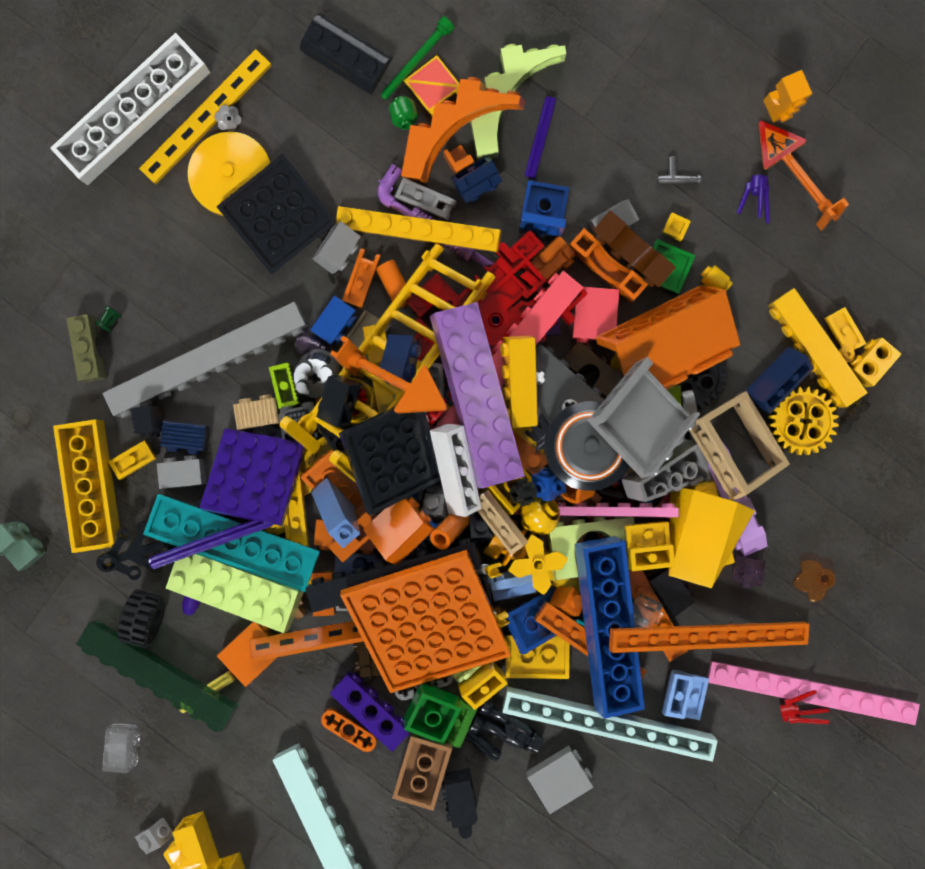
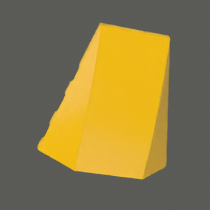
M682 488V490L676 492L671 491L670 503L675 504V508H680V518L670 517V544L674 548L675 567H668V576L712 588L755 511L738 502L697 490Z

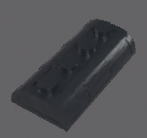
M322 13L314 17L300 44V51L371 95L393 59L390 55Z

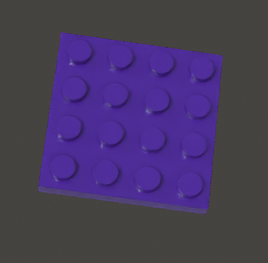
M225 428L200 509L283 526L305 448L297 441L283 440L282 438Z

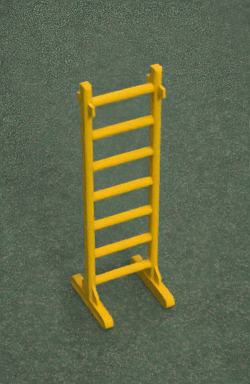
M436 243L430 252L426 250L422 255V263L358 349L364 356H366L374 344L385 350L387 341L381 338L380 335L394 318L435 342L422 362L417 360L416 375L422 366H426L429 369L440 354L435 334L432 330L399 311L411 293L418 295L443 311L456 308L418 286L428 270L432 272L435 269L473 291L463 306L476 303L479 299L483 300L485 298L487 288L495 279L494 274L487 271L482 280L478 279L474 282L437 261V258L444 249ZM344 368L339 373V375L346 378L351 376ZM360 369L359 372L396 395L387 410L395 407L405 392ZM321 399L309 414L301 417L298 423L288 416H285L280 422V427L311 453H316L320 448V442L312 436L317 428V423L339 438V432L344 431L342 428L335 427L316 417ZM357 399L355 406L357 410L369 418L379 414ZM339 450L333 451L329 461L356 483L348 457Z

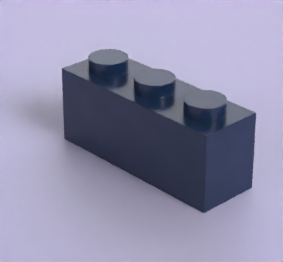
M788 347L746 391L754 405L770 414L808 376L814 367L806 355Z

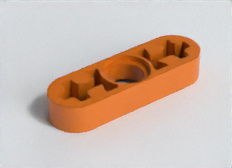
M329 708L323 713L321 722L326 729L364 752L372 751L375 748L377 738L365 726L335 708ZM332 714H334V719L339 723L341 719H343L344 721L342 722L340 729L336 728L338 726V723H336L335 721L328 723V717L326 715L331 716ZM351 724L355 728V733L347 735L344 733L343 727ZM359 730L362 731L360 734L361 737L365 739L368 736L371 737L370 742L372 744L368 743L367 745H364V740L360 737H358V740H355Z

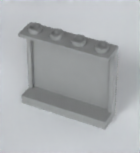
M648 357L636 362L587 420L641 478L654 477L662 470L661 465L674 454L673 449L684 441V435L696 425L695 420L700 415L699 412L689 415L648 369L653 362Z

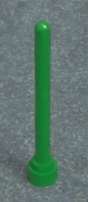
M445 16L441 17L437 22V30L381 93L383 99L390 97L442 36L450 35L455 29L449 19Z

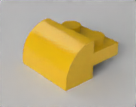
M668 521L624 525L628 568L631 571L675 567L674 548L670 544Z

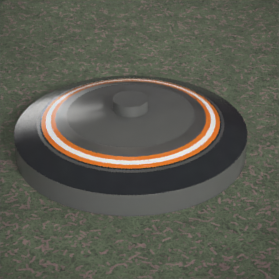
M580 402L563 409L552 420L545 436V456L552 472L562 482L579 490L594 491L609 487L616 483L630 467L587 421L601 405L600 402Z

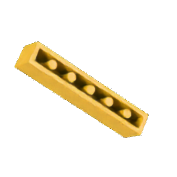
M795 288L768 305L770 315L782 325L781 330L786 337L791 338L794 343V349L809 358L814 367L811 372L816 374L819 385L830 394L829 398L836 407H848L868 393Z

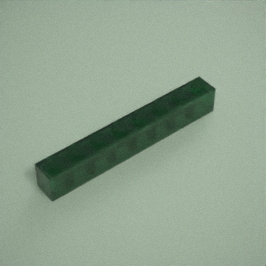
M98 620L87 624L76 644L82 648L81 651L85 654L96 656L103 665L114 667L120 675L134 679L135 683L142 688H149L156 697L167 699L173 707L187 711L191 718L198 721L202 720L213 731L222 732L226 729L240 706L149 650L120 642L118 640V632Z

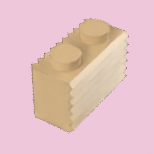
M272 395L259 396L260 400L251 401V398L238 400L239 404H233L237 430L280 424L278 417L280 409L278 408L276 398H272Z

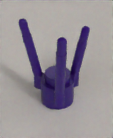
M753 175L751 182L746 183L745 192L739 204L737 214L741 213L749 192L752 191V195L758 196V218L762 217L764 195L765 218L768 224L770 223L768 177Z

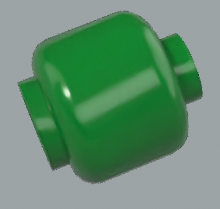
M398 96L393 99L389 105L392 124L402 130L410 129V125H414L418 120L414 101L406 96Z

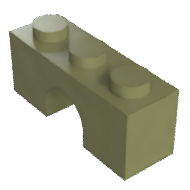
M86 314L66 318L77 380L87 383L107 379L104 358L99 356L96 349L95 340L100 338L98 325L94 323L96 317Z

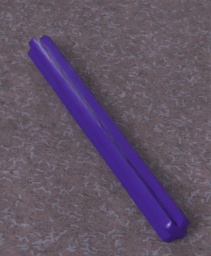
M250 520L151 556L148 559L151 568L156 569L269 528L273 524Z

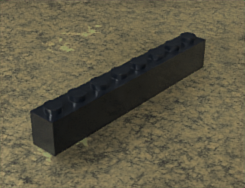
M470 538L458 540L457 545L450 546L447 549H438L436 547V550L428 552V549H423L415 552L416 556L408 558L406 556L397 566L382 560L373 563L374 567L366 569L365 566H360L352 569V573L345 574L344 571L334 573L330 579L324 580V577L312 579L311 584L305 587L312 613L344 605L340 596L343 589L464 550L468 551L475 570L481 569L483 563L477 541H470Z

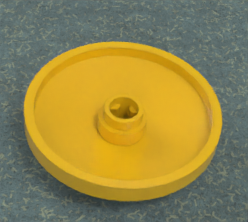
M238 132L218 133L205 139L192 154L188 166L189 185L195 198L206 209L223 216L216 206L268 166L271 161L262 146L253 138Z

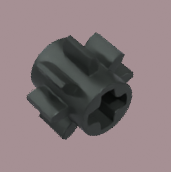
M522 478L512 483L513 487L510 488V497L514 503L519 502L520 507L534 502V498L537 496V488L533 482L527 483V479Z

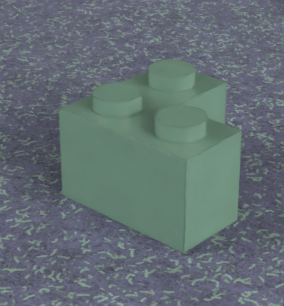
M16 521L0 524V556L5 555L18 571L28 569L46 553L43 550L42 543L31 536L29 528L24 523Z

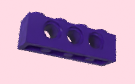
M348 671L331 690L330 695L393 752L410 733L404 730L403 716L398 717L393 712L394 708L387 701L382 702L378 698L379 694L372 687L367 688L362 683L363 679L354 672L352 674ZM359 691L362 694V698L354 699L351 696V692ZM374 705L378 711L371 714L367 711L366 707ZM390 720L393 726L385 728L382 725V721Z

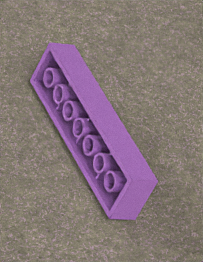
M478 303L434 313L430 316L459 425H464L477 488L483 489L524 477V471Z

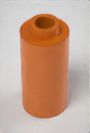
M390 260L378 266L376 271L393 302L406 282L395 260ZM406 301L400 309L408 306Z
M449 514L431 532L430 539L432 544L438 549H447L468 527L470 522L469 516L463 517Z

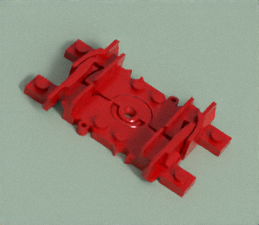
M531 230L517 241L512 248H509L504 242L500 243L498 253L495 252L499 259L491 266L484 267L486 272L494 274L495 279L487 288L485 298L483 300L479 299L477 303L492 356L495 354L493 348L500 340L503 342V337H509L506 333L514 323L518 326L523 320L520 316L528 306L532 309L537 303L534 299L530 302L525 301L533 293L537 296L541 290L545 292L548 290V288L545 290L543 287L547 280L529 261L544 248L543 243ZM519 270L524 271V273L518 277L519 279H517L514 276ZM475 275L474 282H476L478 279L482 280L477 275ZM466 288L458 295V302L452 297L447 298L445 302L452 301V306L454 307L463 306L473 291ZM584 289L578 293L560 315L568 325L572 324L575 320L570 310L588 294ZM520 298L523 300L516 304L514 307H512V305ZM497 316L500 322L493 324L491 321L492 317ZM420 318L416 320V322L428 328ZM417 333L414 338L421 345V355L417 360H421L427 355L435 342ZM546 335L538 343H543L546 340ZM448 392L447 396L452 399L451 392Z

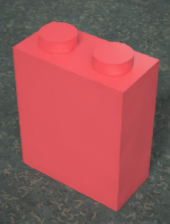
M583 287L588 294L573 307L575 320L572 323L571 339L576 340V343L579 341L581 344H589V341H597L596 336L617 326L618 289Z

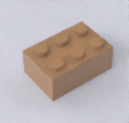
M411 733L392 799L434 811L452 751V745L447 741L442 745Z

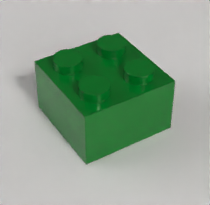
M427 683L420 684L403 717L404 730L444 745L462 709L460 697Z

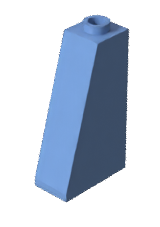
M326 477L311 490V493L327 532L344 548L360 535L356 508Z

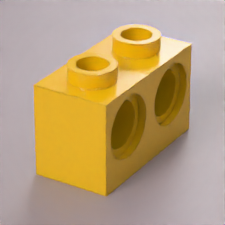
M884 338L871 339L864 346L865 351L861 355H857L850 362L851 370L865 387L875 386L901 355ZM878 348L882 351L881 358L876 354ZM864 364L869 368L868 374L863 372Z

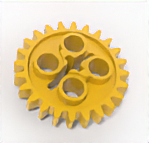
M797 387L795 392L793 390L773 410L774 415L768 416L769 419L773 420V423L768 424V427H774V431L771 433L778 436L775 439L777 443L782 441L781 449L788 447V453H793L796 449V455H802L803 451L805 455H810L811 450L813 453H818V447L825 449L826 445L824 442L832 443L829 435L837 434L832 428L839 426V424L833 422L839 416L832 415V412L837 408L829 407L832 400L825 401V393L818 396V389H814L811 392L810 387H805L804 390L801 387ZM792 404H795L798 408L795 415L790 411ZM813 407L818 409V416L816 418L811 414ZM800 418L806 420V424L800 422ZM789 425H793L795 428V433L792 436L788 433ZM811 427L816 431L813 439L809 436V429Z

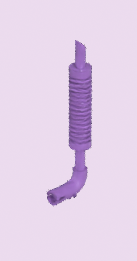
M391 164L383 179L378 181L380 182L378 186L380 202L403 216L431 220L432 217H428L424 212L421 213L420 209L415 207L411 211L397 202L396 198L390 194L394 189L392 186L402 174L400 168L397 167L395 169L396 166ZM441 245L445 246L446 249L449 248V251L453 250L452 253L456 252L455 255H459L460 258L463 257V260L466 262L473 259L484 267L493 264L492 261L477 253V249Z

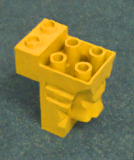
M204 811L184 817L172 832L175 840L163 853L170 865V869H245L240 852L219 858Z

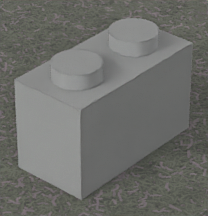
M339 221L332 227L312 259L331 274L338 270L342 271L348 264L346 259L349 254L352 255L359 246L357 242L361 236Z
M197 455L184 456V461H176L175 457L165 458L163 463H157L159 489L207 484L204 459H197Z

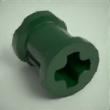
M105 305V311L100 319L94 323L111 333L113 325L118 318L122 317V314Z

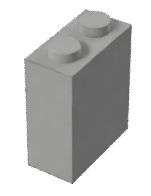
M569 745L526 771L528 780L549 814L593 788L591 780L594 778L587 767L583 769L580 764L583 761L576 749L572 751Z

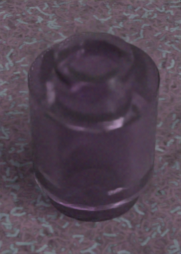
M303 333L302 336L298 335L294 347L297 348L298 353L305 355L313 349L326 350L327 343L323 342L321 338Z

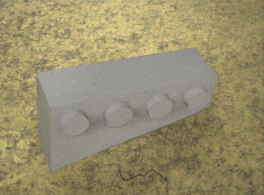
M684 439L680 445L673 449L674 454L672 457L664 461L661 465L662 470L654 477L641 478L635 471L623 477L622 482L627 498L647 502L667 495L668 492H676L682 490L683 487L694 486L698 482L712 480L706 458L696 441Z

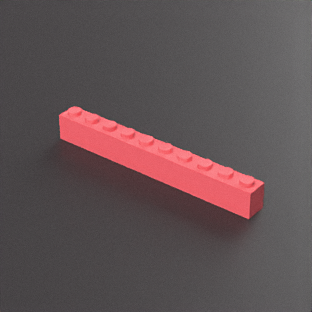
M562 271L560 275L555 273L548 282L551 285L546 292L543 290L539 292L534 299L537 302L531 309L528 306L520 316L523 319L517 326L514 323L506 334L509 337L532 336L535 338L536 346L583 287L566 272ZM501 340L493 348L495 354L492 356L500 387L505 383L501 375V367L504 365V357H502L500 345L503 343ZM454 404L449 410H444L438 418L440 421L435 427L433 425L429 426L430 430L444 424L459 425Z

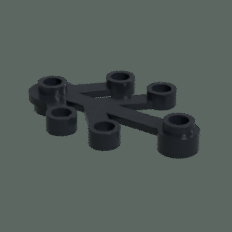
M142 521L137 526L138 532L126 551L121 553L118 552L123 543L130 539V532L127 528H119L113 545L109 551H104L98 555L96 565L103 572L116 570L128 575L131 580H137L141 577L140 568L138 566L129 567L121 562L131 560L150 569L152 573H159L162 567L151 568L149 558L142 555L164 548L171 550L177 546L160 540L140 546L146 535H143L144 531L141 528L147 525V521ZM122 532L127 533L124 538L119 537ZM106 558H110L111 561L109 563H103ZM133 570L138 571L136 575H130Z

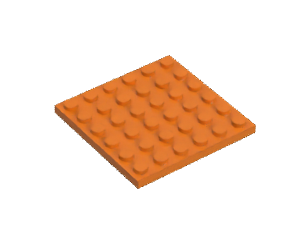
M467 550L341 590L340 596L390 693L511 657L510 648Z

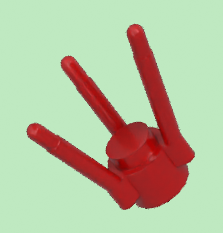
M816 690L806 692L792 699L784 700L785 704L780 705L783 722L789 721L790 724H829V720L800 718V715L827 713L830 710L824 708L799 711L798 705H793V703L816 694Z

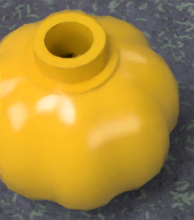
M535 497L534 502L530 503V505L521 507L520 514L523 528L538 535L551 533L556 528L560 518L558 504L554 500L543 501L542 498Z

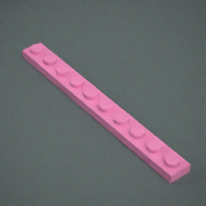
M710 660L707 678H709L708 683L785 699H792L806 692L816 690V694L800 700V702L916 725L920 705L916 702Z

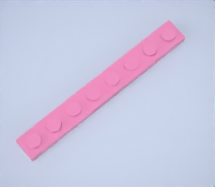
M556 502L560 510L559 516L680 518V508H675V504L663 503L661 508H653L652 503H639V507H631V503H617V507H609V503H596V507H587V503H574V507H566V503ZM521 507L512 515L521 516Z

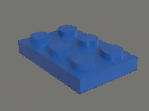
M556 587L548 589L546 594H539L508 612L509 617L506 620L510 623L507 626L521 655L530 652L556 636V634L533 619L544 602H550Z

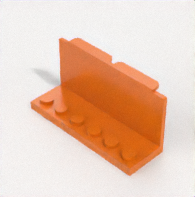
M703 284L596 336L598 345L616 351L624 376L636 362L648 357L653 362L648 370L666 390L688 379L687 375L698 374L733 356L731 350L741 345L726 290Z

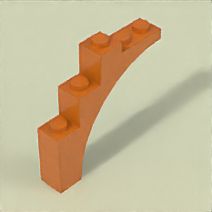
M468 77V80L460 79L456 104L449 100H443V103L435 102L431 126L424 123H418V126L410 125L401 176L410 181L428 183L432 166L440 150L461 127L475 118L491 112L507 109L524 110L525 100L520 96V93L515 91H507V94L499 93V90L493 88L486 89L479 78Z

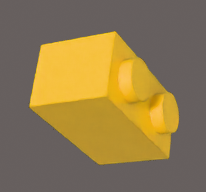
M495 662L482 665L467 680L464 679L461 683H458L462 698L476 710L505 687L508 682L503 670Z

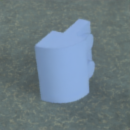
M508 571L504 572L502 576L489 578L494 602L536 593V590L533 588L532 574L518 578Z
M671 670L662 714L680 719L700 720L709 678L689 674L681 670Z

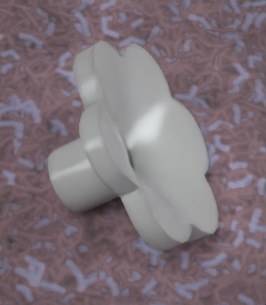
M222 105L219 108V112H216L214 115L221 130L235 131L237 125L241 123L238 109L234 106Z

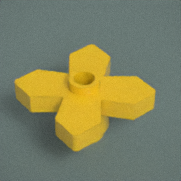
M530 535L527 540L528 543L525 545L528 558L514 559L508 571L518 578L532 574L533 588L544 595L552 585L547 571L561 570L568 558L558 551L544 555L543 541L534 535ZM536 561H541L542 567L536 569L534 567V563Z

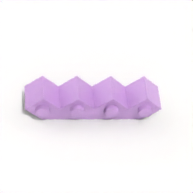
M707 461L712 481L716 484L718 496L730 500ZM747 496L734 500L755 511L751 499L747 498ZM756 511L735 546V549L740 550L744 557L768 547L763 526H759L755 517Z

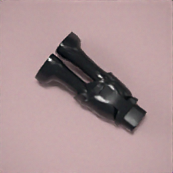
M492 698L478 707V712H476L468 730L472 734H477L480 730L487 731L514 748L524 749L525 751L531 750L535 753L539 751L544 741L543 737L537 735L536 730H532L529 725L519 720L516 716L502 713L494 705ZM483 715L490 716L502 722L505 726V729L488 720Z

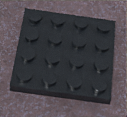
M281 154L216 206L271 274L276 272L337 222L284 154Z
M395 407L339 432L368 515L372 516L441 480L425 412L396 413L394 411Z

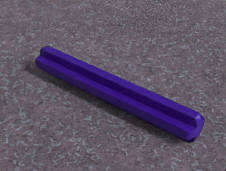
M547 96L545 98L526 167L525 176L531 179L536 177L555 108L556 99Z

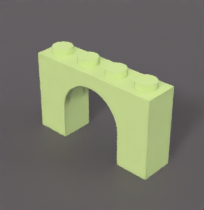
M603 516L593 518V522L585 523V519L574 520L572 525L564 526V522H559L556 528L547 534L549 553L558 551L566 556L568 560L561 570H552L553 580L578 577L574 544L577 543L582 535L587 532H597L606 538L616 536L625 541L624 525L635 524L634 517H614L612 520H606V517Z

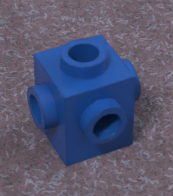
M542 468L540 472L531 475V482L537 488L536 497L542 498L543 501L554 500L556 496L566 492V484L552 472L551 468Z

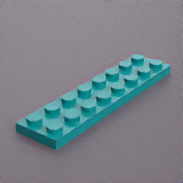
M158 494L143 535L179 547L242 523ZM260 530L197 554L306 592L305 587L309 585L320 551Z

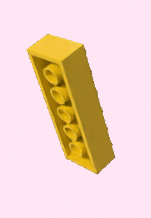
M95 419L55 425L53 428L71 552L77 553L109 548L117 538L116 532L120 525L112 470L108 463L110 456L104 420Z

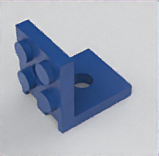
M528 180L519 231L531 230L536 232L535 234L544 236V234L561 237L566 224L564 216L569 187ZM542 200H547L551 208L547 211L541 210L539 203Z

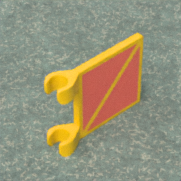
M437 55L404 80L405 84L431 117H433L435 102L443 103V100H448L455 93L456 95L458 94L459 82Z

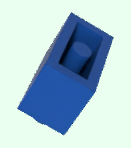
M334 296L310 331L333 347L335 344L339 345L341 337H345L343 332L347 327L351 328L357 320L355 316L357 312Z

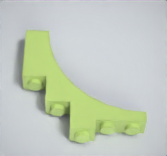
M506 45L504 48H501L500 53L503 74L495 72L485 77L484 85L486 89L493 88L499 90V93L507 94V91H515L521 83L534 73L550 65L564 62L566 57L565 45H551L547 49L542 50L533 48L527 50L526 53H523L522 45ZM503 110L488 113L470 122L477 161L485 156H488L490 159L498 158L497 132Z

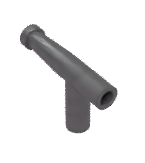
M672 156L668 157V175H658L657 182L658 184H700L701 176L677 175V157Z

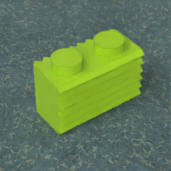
M289 363L269 367L279 409L286 406L297 407L302 404L300 402L301 398H299L300 394H298L299 392L296 390L293 372L295 370L292 369L294 366Z

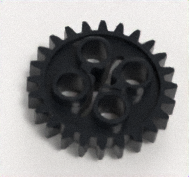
M718 363L708 368L710 373L694 377L693 379H687L677 385L686 383L689 386V390H693L698 408L702 409L703 402L709 406L711 405L710 398L718 400L715 393H723V390L719 387L727 384L722 381V378L728 376V374L721 371L726 368V365ZM703 377L707 378L710 382L707 389L701 386V379Z

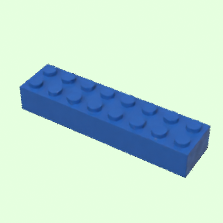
M612 536L576 543L574 545L595 710L604 719L644 710L638 652L612 653L609 651L610 629L635 628L625 541Z

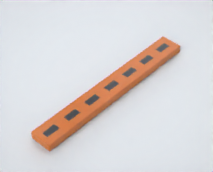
M354 621L250 640L251 660L255 662L363 642V639Z

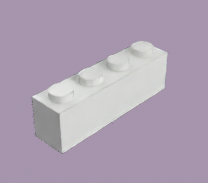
M444 424L430 430L448 513L467 517L482 509L464 425Z

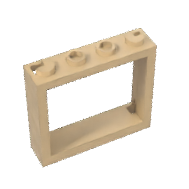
M747 391L695 420L696 425L690 430L731 501L746 496L790 465ZM731 407H734L770 468L749 484L744 480L710 420Z

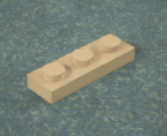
M486 490L481 494L479 499L482 509L477 512L507 551L513 554L528 543L527 539L490 491Z

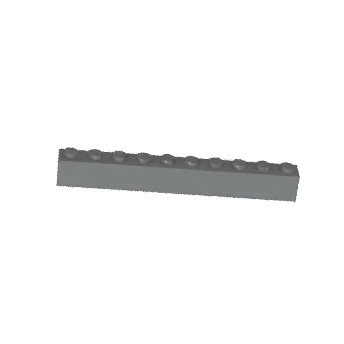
M292 302L102 394L113 416L129 417L132 414L130 411L132 408L153 405L152 401L158 398L164 400L172 396L171 392L177 389L183 391L191 387L190 383L196 380L198 382L204 381L210 377L209 374L215 371L220 373L229 368L228 365L234 362L239 364L246 361L248 355L253 353L258 355L267 350L266 347L274 344V346L284 343L286 341L285 338L293 335V337L301 335L305 332L304 329L308 325L298 304Z

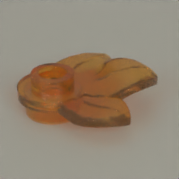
M813 560L800 562L803 573L794 579L793 586L800 591L808 592L809 602L822 600L827 589L832 588L835 584L836 578L834 573L829 569L822 568L818 562ZM826 575L827 580L822 583L821 577Z

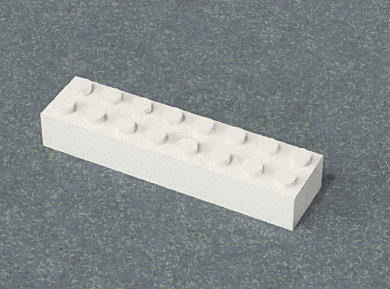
M175 33L50 149L79 180L89 185L208 76L210 71L204 62Z

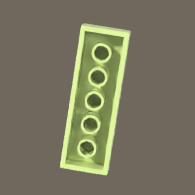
M199 554L175 561L166 585V589L282 633L291 629L304 593L303 591Z

